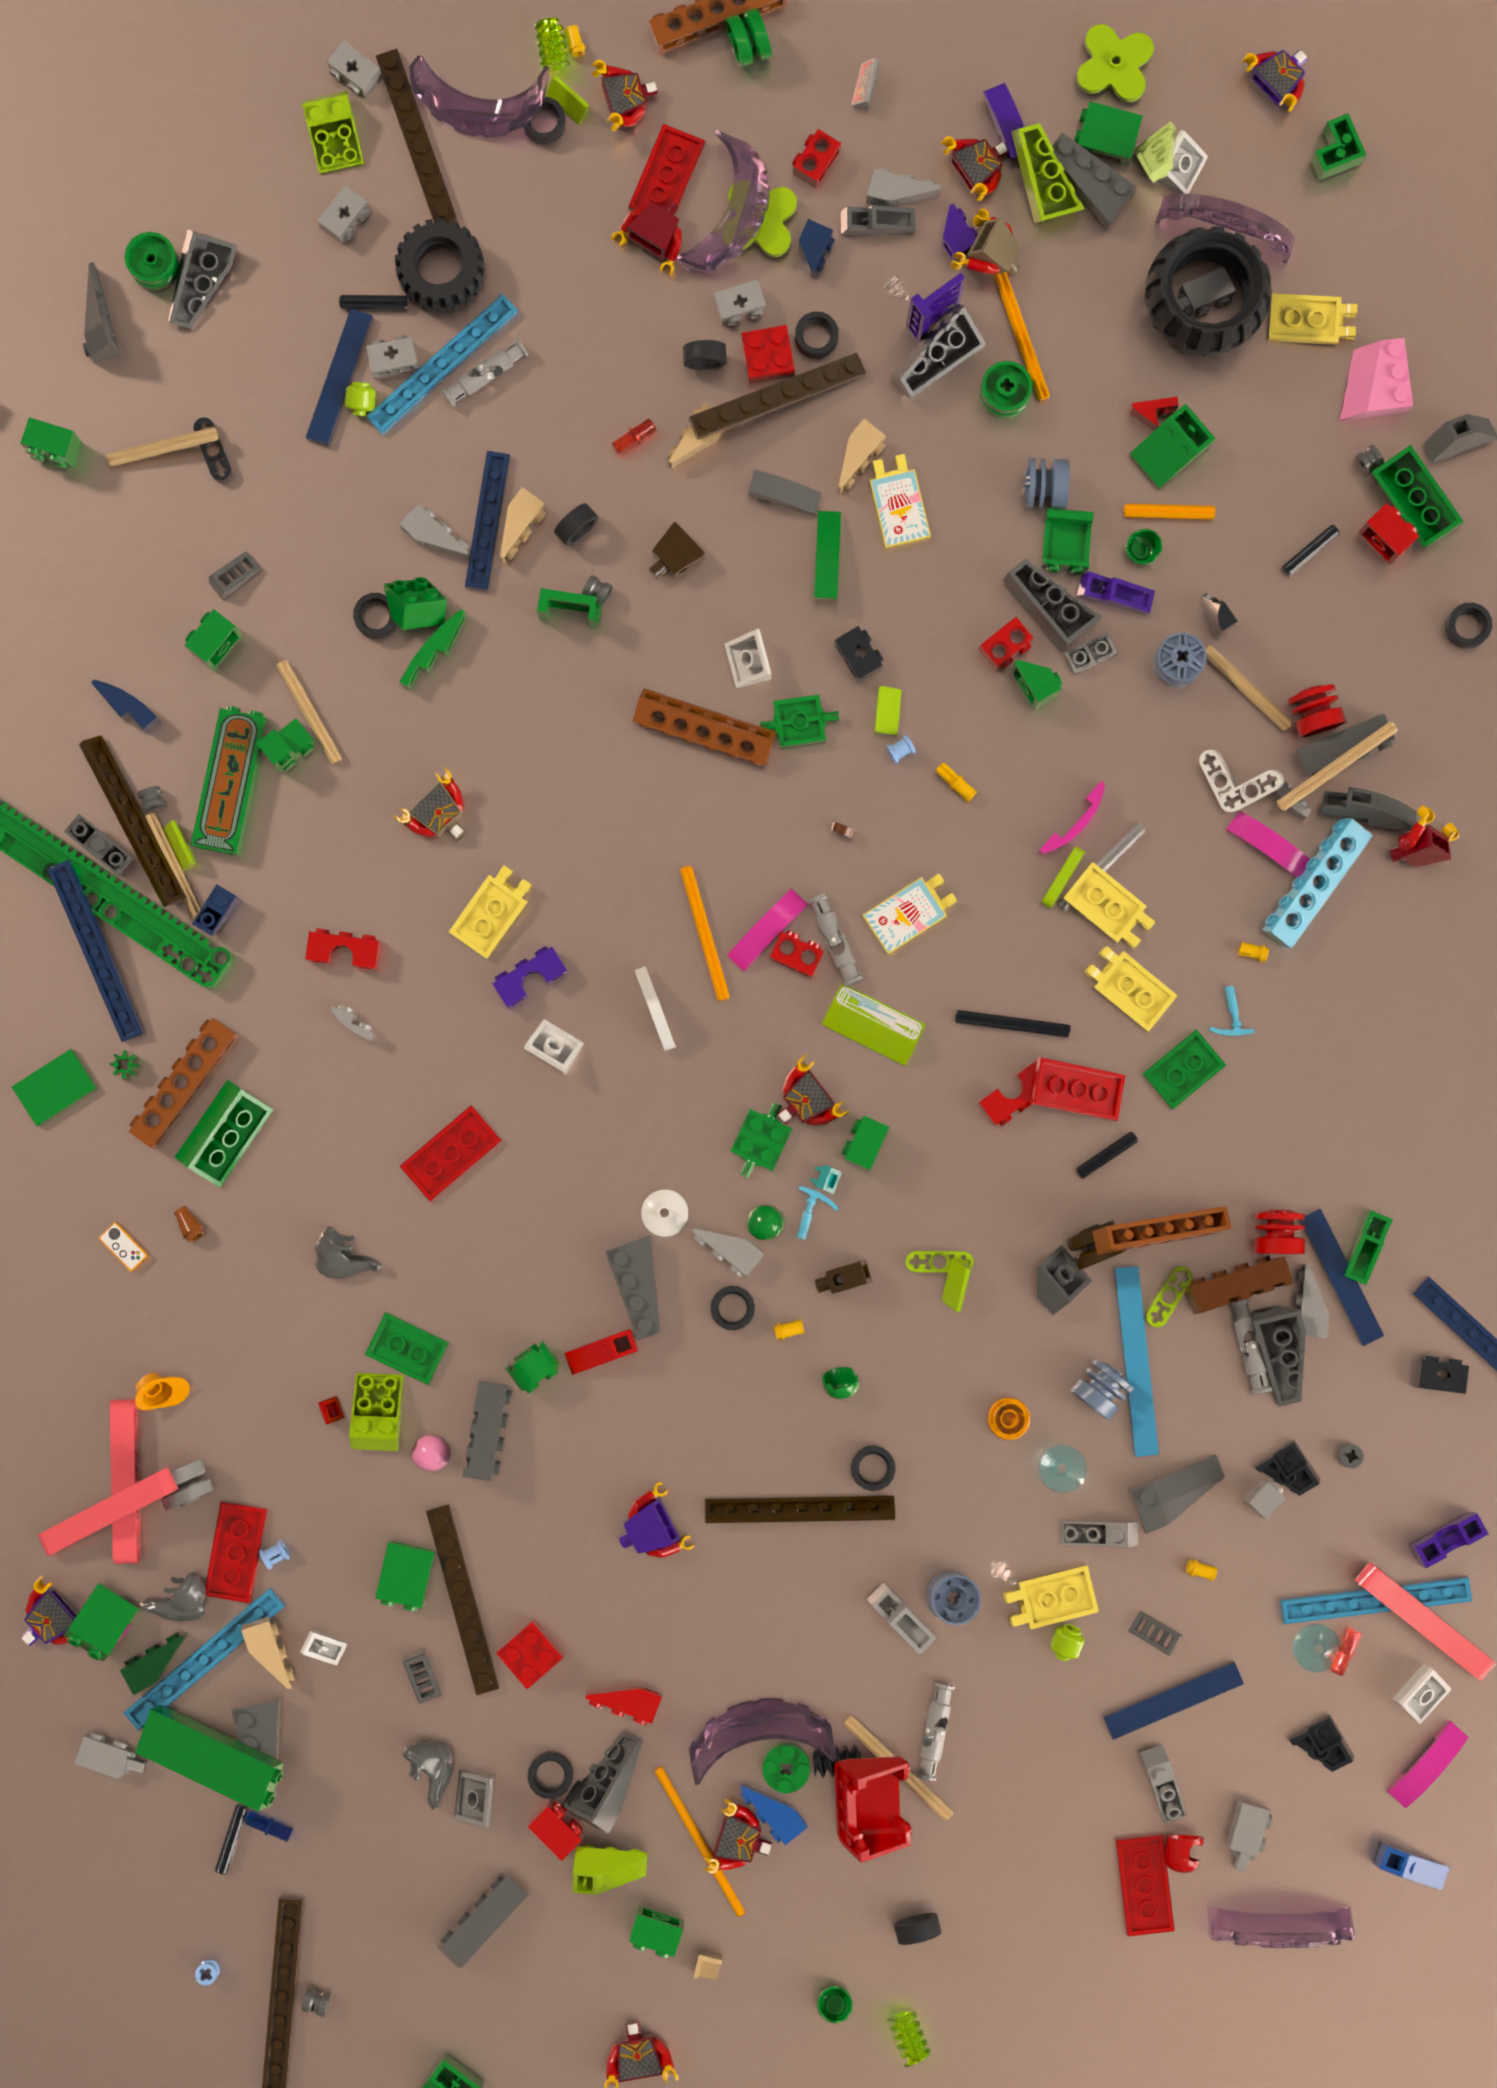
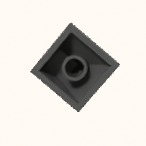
M1062 1245L1037 1267L1038 1298L1052 1315L1069 1304L1092 1281L1083 1269L1078 1270L1073 1257Z

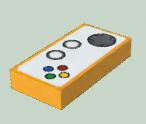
M114 1222L98 1238L130 1272H133L149 1256L117 1222Z

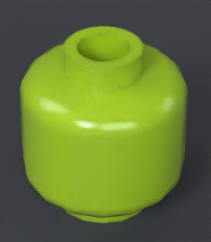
M352 381V385L346 387L345 407L352 410V415L366 416V411L374 410L376 390L371 387V383Z
M1065 1624L1056 1629L1050 1647L1057 1659L1067 1662L1069 1659L1078 1658L1085 1642L1081 1629L1071 1624Z

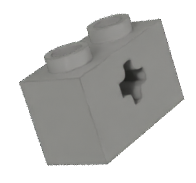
M343 41L327 60L331 76L338 81L340 79L345 81L348 89L356 95L360 93L366 97L382 77L380 68L346 41Z
M344 185L317 222L320 229L343 244L345 240H349L354 235L355 227L359 221L363 222L369 214L368 202ZM349 213L348 218L346 216H344L343 218L341 217L342 214L348 215Z
M758 279L714 292V302L722 325L733 326L740 323L741 319L748 317L756 319L766 312V303ZM738 301H741V303L744 304L743 308H740V306L737 305Z
M405 335L397 336L393 341L388 342L376 340L371 342V345L366 346L371 373L374 379L419 369L412 337L407 338ZM391 352L395 353L394 359H390Z
M1260 1480L1242 1501L1259 1517L1267 1520L1286 1498L1282 1495L1284 1490L1274 1481Z

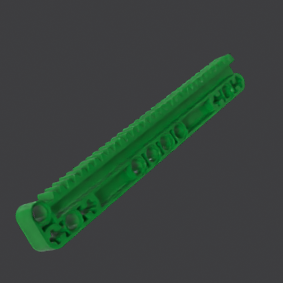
M0 799V850L52 886L54 884L49 877L47 869L66 860H71L87 899L90 895L97 894L98 901L95 905L91 906L95 915L206 989H214L220 984L234 962V957L229 950L223 947L212 949L211 940L208 938L204 939V936L200 933L196 934L197 931L189 928V925L184 922L181 923V920L177 917L173 918L174 915L166 912L162 907H158L153 901L150 902V899L146 896L142 897L143 894L138 891L135 892L134 888L127 886L125 882L120 881L114 875L112 876L107 870L104 871L103 867L97 865L91 859L89 860L85 855H81L79 851L66 844L63 840L58 839L57 836L51 834L45 828L43 829L39 824H35L33 820ZM116 907V916L109 919L107 917L108 909ZM167 947L169 949L172 948V951L180 956L178 960L171 955H167V952H165ZM219 953H226L227 960L224 964H217L216 957ZM188 959H193V969L186 971L184 969V962ZM201 970L208 975L211 974L213 980L211 982L206 981L198 973Z

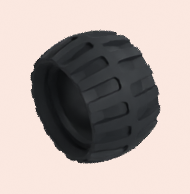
M1215 226L1211 229H1204L1202 227L1191 229L1187 233L1178 235L1168 242L1157 254L1149 269L1145 284V304L1149 313V319L1154 329L1162 334L1164 341L1169 345L1174 344L1186 354L1198 353L1204 357H1210L1233 351L1257 332L1267 315L1272 294L1268 265L1263 262L1259 249L1255 245H1249L1245 241V236L1238 232L1232 234L1224 231L1225 228ZM1199 261H1211L1225 266L1237 277L1242 287L1244 302L1242 310L1230 320L1215 324L1199 322L1185 314L1176 303L1172 290L1173 276L1180 268Z

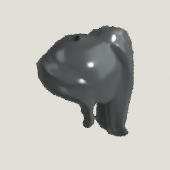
M333 1227L323 1228L315 1244L317 1255L315 1261L316 1268L322 1275L328 1278L343 1279L367 1270L379 1272L382 1264L367 1256L351 1255L350 1250L352 1246H345L343 1241H352L354 1236L340 1235Z
M191 1572L186 1577L171 1578L173 1583H181L177 1588H164L167 1594L174 1593L173 1597L164 1599L149 1597L144 1599L142 1603H139L141 1612L153 1613L173 1621H194L204 1615L206 1588L199 1574Z
M419 1740L406 1746L402 1754L410 1762V1777L415 1776L414 1780H418L420 1778V1770L429 1776L427 1801L431 1809L434 1810L440 1807L441 1796L450 1781L453 1771V1753L447 1743H432L427 1740Z

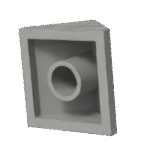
M459 1771L455 1820L485 1828L490 1826L496 1774Z

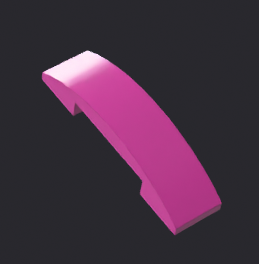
M1101 781L1086 797L1084 802L1090 808L1063 838L1054 833L1038 851L1040 856L1064 847L1081 833L1099 807L1105 783Z
M1239 811L1227 827L1226 831L1243 843L1247 842L1284 868L1283 871L1296 879L1298 876H1301L1307 869L1306 864L1310 860L1309 857L1251 816Z
M791 888L749 930L727 956L744 972L808 904Z
M1449 1721L1434 1738L1436 1739L1434 1743L1405 1775L1402 1774L1387 1792L1403 1807L1407 1808L1441 1775L1469 1737L1454 1723Z

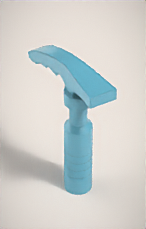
M1234 986L1225 987L1229 1012L1233 1018L1232 1027L1234 1029L1230 1031L1229 1029L1222 1030L1210 1027L1209 1031L1227 1036L1255 1033L1254 1029L1240 1028L1242 1024L1238 1018L1239 1009Z
M799 1186L798 1190L810 1196V1198H807V1208L803 1212L797 1238L806 1240L813 1215L811 1213L813 1204L815 1205L816 1203L815 1199L819 1198L821 1201L827 1202L834 1210L839 1208L820 1192Z

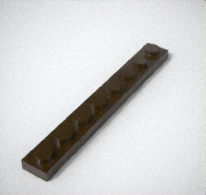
M398 49L376 55L433 222L438 223L439 218L446 219L448 224L452 220L456 222L457 217Z
M854 353L689 416L688 420L697 440L864 377L866 371L858 353Z
M102 735L83 740L79 746L163 907L183 901L186 896Z
M894 1496L705 1499V1523L895 1520Z
M450 1504L426 1510L476 1695L497 1690L500 1688Z
M279 1897L262 2088H287L303 1898Z

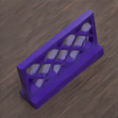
M962 273L955 276L925 299H922L919 293L910 299L906 326L919 343L928 334L929 327L940 320L954 303L960 304L965 277Z

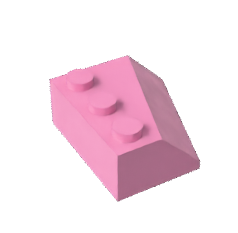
M1404 338L1381 340L1353 350L1339 421L1404 414L1411 410L1413 400Z

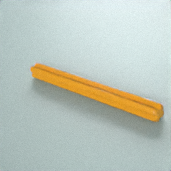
M1006 272L996 274L994 279L1026 369L1031 376L1037 400H1046L1049 398L1050 393Z
M685 866L680 869L716 997L718 1001L726 1000L729 998V993L692 866Z

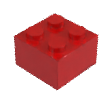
M787 325L741 333L749 384L795 376Z
M1386 503L1364 524L1358 533L1391 565L1416 541L1419 535L1411 523H1406L1400 517V512L1394 506H1389Z
M534 1619L496 1652L526 1689L530 1688L565 1656Z
M550 1799L530 1819L528 1828L563 1861L582 1841L584 1835L582 1829L584 1827L575 1818L571 1820L565 1814L567 1810L564 1809L560 1802L556 1801L554 1803Z

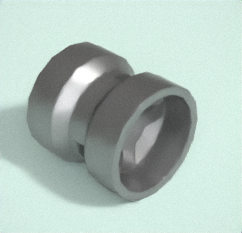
M591 575L584 586L582 594L596 596L597 603L603 606L612 591L613 585L607 582L602 583L598 577Z
M308 1987L301 2011L307 2013L313 2011L318 2016L325 2017L331 1993H319L316 1989Z

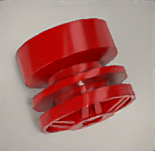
M1335 684L1313 686L1300 691L1297 695L1287 700L1289 706L1300 705L1291 710L1292 715L1303 714L1304 716L1295 723L1299 738L1317 735L1337 728L1347 722L1342 707L1331 708L1330 706L1339 700V696L1327 697V695L1336 691Z
M1268 1210L1262 1213H1255L1256 1220H1266V1225H1255V1229L1266 1231V1236L1255 1238V1254H1305V1239L1294 1236V1231L1305 1229L1303 1225H1294V1220H1305V1214L1292 1210Z

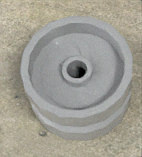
M202 1459L171 1472L179 1489L161 1499L165 1511L179 1505L180 1507L201 1499L202 1495L214 1490L210 1479L205 1478L197 1482L193 1479L204 1474L206 1471Z

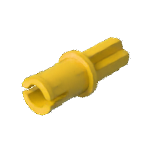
M943 762L936 768V773L951 785L949 789H954L967 803L978 792L962 778L963 775L959 776L946 763Z

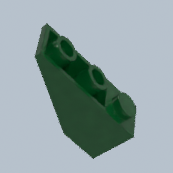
M179 1632L166 1638L168 1643L162 1647L156 1644L145 1650L146 1656L138 1659L136 1655L124 1662L126 1667L121 1669L120 1672L133 1695L159 1681L188 1637L187 1633L180 1636Z

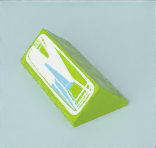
M842 983L821 1025L906 1066L926 1024L850 986L844 987Z

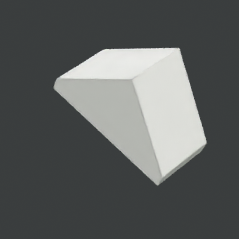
M314 1628L310 1631L300 1653L337 1666L347 1643Z

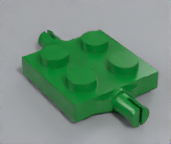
M819 694L773 701L775 712L773 720L760 722V727L769 730L775 729L780 748L826 742L825 724L829 721H839V712L824 713Z
M773 1102L768 1114H760L752 1109L748 1110L730 1149V1152L746 1161L740 1175L749 1178L754 1166H762L770 1171L774 1170L792 1131V1128L776 1119L782 1105H777V1103Z

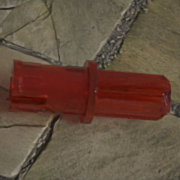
M647 418L634 428H628L629 432L615 440L612 446L617 453H620L634 443L640 444L642 439L656 431V427L652 420Z
M1348 1628L1341 1647L1337 1648L1339 1652L1331 1667L1333 1673L1339 1676L1345 1674L1352 1656L1355 1657V1649L1363 1634Z

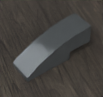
M871 205L869 208L847 206L841 211V235H893L914 233L916 231L915 208Z
M754 469L748 496L770 501L773 505L815 516L821 492L794 481Z

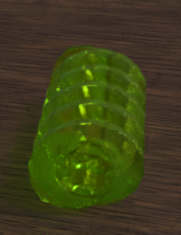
M545 18L537 21L534 25L537 31L536 39L539 40L537 45L540 49V64L547 71L560 70L570 65L568 60H562L568 57V52L561 51L567 45L564 42H560L565 39V34L559 33L564 30V26L557 24L559 22L558 18Z
M915 2011L900 2012L887 2019V2022L895 2021L890 2030H898L899 2032L893 2037L894 2040H902L897 2045V2048L906 2050L900 2055L901 2058H909L904 2067L922 2062L931 2053L930 2048L925 2047L927 2040L922 2038L924 2035L923 2030L918 2029L920 2021L914 2020L917 2017Z

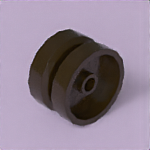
M1114 1220L1101 1225L1098 1223L1066 1239L1070 1251L1086 1249L1085 1252L1074 1258L1078 1270L1090 1267L1126 1251L1097 1255L1092 1231L1116 1225Z

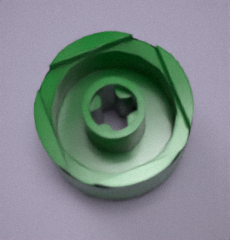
M541 1340L539 1347L533 1344L514 1358L516 1363L512 1367L508 1363L505 1369L521 1391L525 1390L529 1394L539 1386L538 1383L544 1377L546 1380H549L556 1375L560 1363L546 1343Z
M775 1743L764 1755L762 1762L763 1776L766 1783L775 1791L783 1794L795 1792L801 1789L809 1778L810 1762L808 1755L796 1743ZM783 1762H784L786 1765L789 1764V1763H791V1766H790L791 1771H789V1772L786 1771V1770L781 1771V1770H782V1765H781V1764H782Z

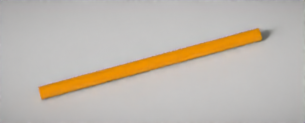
M658 1767L654 1772L703 1858L708 1856L715 1859L663 1767ZM723 1871L713 1873L737 1917L745 1914L746 1911Z

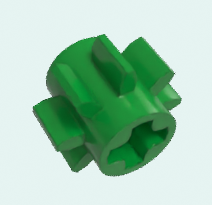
M126 1050L123 1051L122 1056L113 1054L116 1059L114 1063H109V1065L116 1069L113 1072L114 1076L122 1073L123 1080L127 1079L128 1074L136 1076L134 1070L140 1067L134 1061L137 1055L133 1054L128 1057V1051ZM123 1060L128 1062L127 1066L129 1068L127 1070L122 1068L121 1062Z

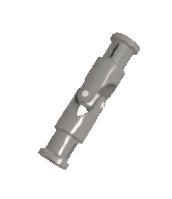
M516 338L514 343L507 348L498 350L478 366L457 379L458 382L448 389L444 388L442 390L443 395L452 407L456 406V402L465 396H471L488 382L513 366L512 363L523 356L526 357L528 355L526 348Z
M824 893L807 902L814 910L817 917L815 921L819 930L827 937L825 938V943L836 969L840 970L845 981L843 985L846 987L864 978L857 971L853 953L845 935L841 931L839 932L838 919L835 912L831 911L826 900L827 894ZM844 942V952L841 955H836L831 947L839 946Z
M1247 1298L1231 1302L1229 1307H1232L1235 1318L1233 1324L1240 1350L1244 1354V1367L1252 1386L1251 1395H1257L1272 1391V1387L1268 1385L1265 1373L1267 1367L1260 1352L1261 1346L1248 1305L1250 1300ZM1249 1332L1253 1336L1254 1341L1244 1342L1245 1333Z
M935 1682L934 1684L936 1687L934 1699L930 1702L920 1751L921 1763L919 1772L916 1773L917 1778L928 1781H936L937 1778L935 1776L937 1763L941 1761L951 1711L949 1704L952 1691L955 1689V1686L942 1682Z

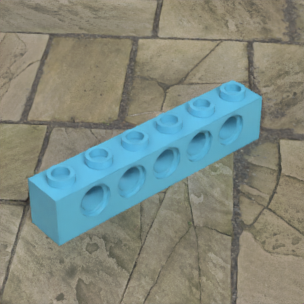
M1342 818L1337 821L1330 837L1320 844V850L1317 855L1307 862V869L1294 880L1291 891L1279 901V907L1276 912L1266 919V925L1262 931L1282 947L1292 948L1373 835L1354 819ZM1344 838L1345 847L1341 849L1340 842ZM1329 857L1332 859L1330 868L1326 864ZM1317 876L1319 880L1318 885L1314 887L1313 879ZM1302 895H1304L1305 902L1301 906L1299 903V899ZM1290 913L1292 919L1287 925L1286 917Z

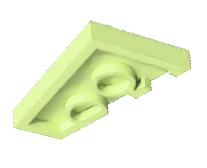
M1171 121L1134 149L1140 163L1153 183L1166 177L1169 171L1173 169L1176 127Z

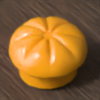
M1011 1397L1002 1398L991 1406L988 1413V1424L991 1431L997 1437L1004 1440H1014L1021 1437L1027 1431L1030 1424V1414L1026 1405L1020 1400Z

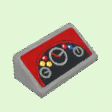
M879 58L862 63L852 100L853 107L864 110L869 109L879 70Z

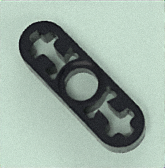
M206 417L196 420L193 427L194 432L201 430V425L203 424L216 429L214 423ZM218 435V440L200 444V448L213 479L218 483H226L232 477V468ZM212 444L219 446V453L216 456H209L207 454L208 446ZM217 461L220 462L223 469H227L224 471L225 475L223 477L215 474L218 472V467L215 463Z

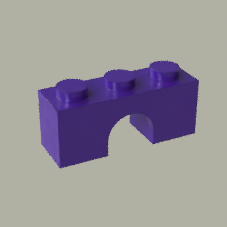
M545 946L534 953L536 957L529 961L525 958L514 965L515 970L510 973L504 971L495 977L496 981L492 984L508 1009L528 997L523 989V981L529 974H540L549 985L568 973L553 947L548 949Z
M1471 1511L1409 1546L1420 1566L1428 1568L1447 1558L1446 1555L1449 1552L1464 1545L1469 1546L1489 1535L1478 1513Z

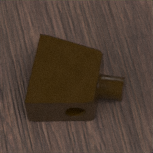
M675 521L653 548L652 555L657 561L649 568V571L656 579H659L666 571L672 577L677 578L703 561L706 555Z
M866 1259L825 1271V1277L815 1279L816 1288L819 1293L831 1290L832 1294L873 1282ZM842 1275L844 1282L839 1283L837 1276Z

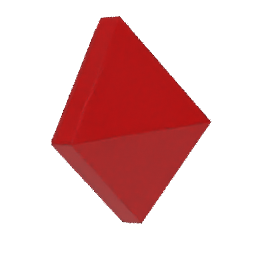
M337 1396L318 1402L320 1413L326 1425L345 1418Z

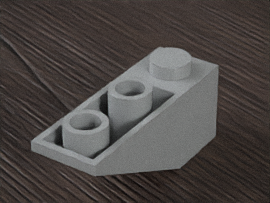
M874 169L866 203L878 206H900L938 197L941 186L937 185L935 181L928 179L923 181L916 180L909 174H901L900 176L892 174V171L888 169Z
M418 504L399 523L401 529L418 545L466 559L470 557L467 551L468 545L462 539L456 540L450 535L452 530L444 522L439 524L434 519L436 515L427 506L423 509Z
M695 1228L692 1230L696 1234L693 1239L703 1247L706 1243L714 1250L711 1254L721 1262L724 1259L730 1262L732 1265L729 1269L739 1277L742 1274L747 1277L765 1255L747 1239Z
M1305 1264L1297 1271V1283H1300L1299 1292L1295 1294L1294 1306L1300 1309L1306 1329V1336L1327 1338L1329 1313L1309 1265Z
M1061 1521V1545L1137 1546L1138 1521Z
M1163 1745L1140 1752L1164 1824L1187 1817L1173 1769Z

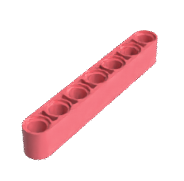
M135 1399L111 1400L110 1402L111 1496L139 1482L138 1424ZM139 1510L112 1523L114 1564H138L140 1561Z
M167 1467L37 1536L47 1556H50L179 1488Z
M1370 1561L1355 1578V1581L1478 1680L1482 1681L1496 1664L1489 1656Z

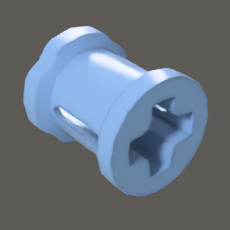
M904 735L902 740L893 745H886V749L895 764L904 756L916 753L907 735Z
M281 1539L277 1541L276 1545L266 1550H259L260 1556L268 1569H271L272 1565L283 1559H290V1554Z
M213 1959L204 1960L195 1971L197 1982L205 1986L212 1984L220 1973L219 1964ZM208 1968L211 1969V1973L208 1976L203 1974Z

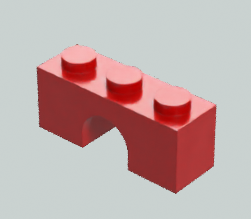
M316 928L315 932L309 931L305 960L308 962L331 964L332 956L337 949L348 948L353 954L352 966L354 968L378 971L381 942L376 940V936L362 934V938L353 937V933L339 931V935L329 934L330 930Z
M1036 1061L1015 1076L1021 1084V1093L1017 1098L1008 1099L1002 1095L999 1089H996L977 1103L993 1126L999 1123L1002 1127L1013 1119L1010 1114L1018 1109L1021 1113L1031 1106L1029 1101L1033 1088Z

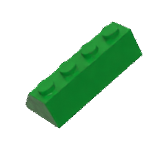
M1411 445L1372 471V474L1400 512L1405 522L1411 523L1416 528L1419 535L1417 539L1424 549L1464 524L1463 519Z
M227 1079L174 1158L188 1169L221 1187L273 1109Z

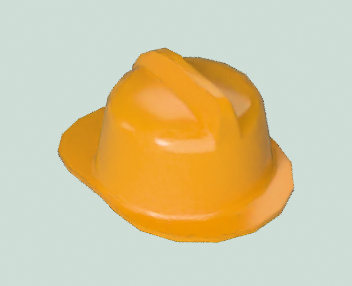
M149 1373L135 1383L137 1391L135 1404L142 1410L177 1405L188 1396L190 1391L189 1383L181 1377H164L158 1373Z

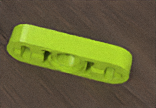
M1078 846L1074 847L1041 901L1043 905L1050 909L1052 908L1086 851Z
M914 1251L907 1255L905 1265L911 1272L948 1273L950 1266L949 1255H954L953 1258L961 1259V1255H965V1259L970 1261V1269L973 1268L974 1259L970 1253L965 1251ZM914 1255H918L920 1260H926L925 1255H930V1269H925L926 1264H920L918 1269H914V1265L909 1263V1260L913 1259ZM937 1255H942L946 1259V1265L942 1269H937L933 1265V1259Z
M1178 1266L1171 1271L1146 1312L1145 1318L1150 1326L1162 1327L1166 1324L1185 1293V1287L1191 1283L1192 1272L1189 1268ZM1185 1271L1184 1276L1187 1280L1181 1281L1177 1286L1182 1288L1180 1292L1175 1287L1168 1286L1170 1281L1172 1284L1176 1283L1178 1279L1175 1276L1176 1272L1181 1273ZM1166 1290H1172L1175 1293V1300L1171 1304L1165 1303L1162 1299V1295ZM1159 1301V1303L1162 1306L1168 1307L1170 1309L1168 1312L1165 1309H1163V1311L1160 1314V1316L1163 1318L1162 1321H1156L1155 1323H1153V1317L1151 1316V1313L1158 1312L1160 1307L1156 1306V1304Z

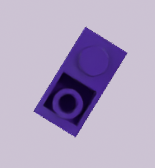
M954 203L949 206L942 246L952 261H958V259L953 258L954 254L962 252L966 256L978 234L973 227L970 228L968 226L964 212L961 208L957 209Z

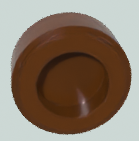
M833 821L831 831L849 838L853 837L855 829Z

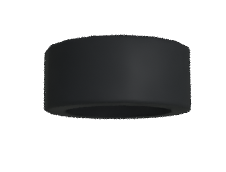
M540 96L526 104L522 111V125L525 134L530 140L538 144H550L562 136L566 126V118L563 107L558 101L550 97ZM541 108L553 110L557 116L556 127L546 133L535 131L530 123L533 112Z
M813 311L805 314L798 321L795 328L797 348L810 358L820 359L828 356L834 351L838 343L839 329L836 321L824 312ZM821 322L828 327L830 339L825 346L813 348L805 343L803 332L810 323Z
M698 340L686 343L683 346V364L686 368L694 370H710L723 367L727 364L726 344L716 340Z
M580 504L558 523L554 533L565 546H570L592 529L598 521V515L588 504Z
M369 593L357 601L353 609V619L356 627L364 636L371 639H381L389 636L395 630L397 624L392 620L386 595ZM381 603L388 608L389 620L383 628L371 629L364 624L362 613L367 605Z
M1474 602L1463 603L1448 615L1445 623L1446 634L1449 640L1463 649L1477 647L1490 636L1492 618L1488 610L1482 605ZM1465 612L1476 614L1482 622L1481 633L1473 639L1461 637L1455 627L1457 618Z
M728 1286L722 1288L714 1295L710 1311L712 1318L720 1327L735 1331L744 1328L750 1323L754 1316L755 1304L747 1290L738 1286ZM729 1294H737L746 1302V1314L741 1320L736 1322L726 1321L719 1312L720 1301Z
M875 1445L865 1446L858 1450L852 1458L850 1466L851 1475L856 1484L869 1491H878L887 1487L894 1479L896 1472L895 1461L891 1454L883 1447ZM867 1455H879L887 1464L886 1475L878 1482L866 1481L860 1474V1462Z
M548 1751L539 1754L533 1759L528 1769L527 1779L529 1786L536 1795L544 1799L561 1797L568 1791L573 1780L571 1763L564 1755L558 1752ZM555 1761L563 1768L564 1780L558 1788L546 1789L538 1783L536 1777L537 1770L544 1762Z
M937 1913L917 1914L901 1919L894 1924L898 1944L900 1945L925 1942L942 1933Z

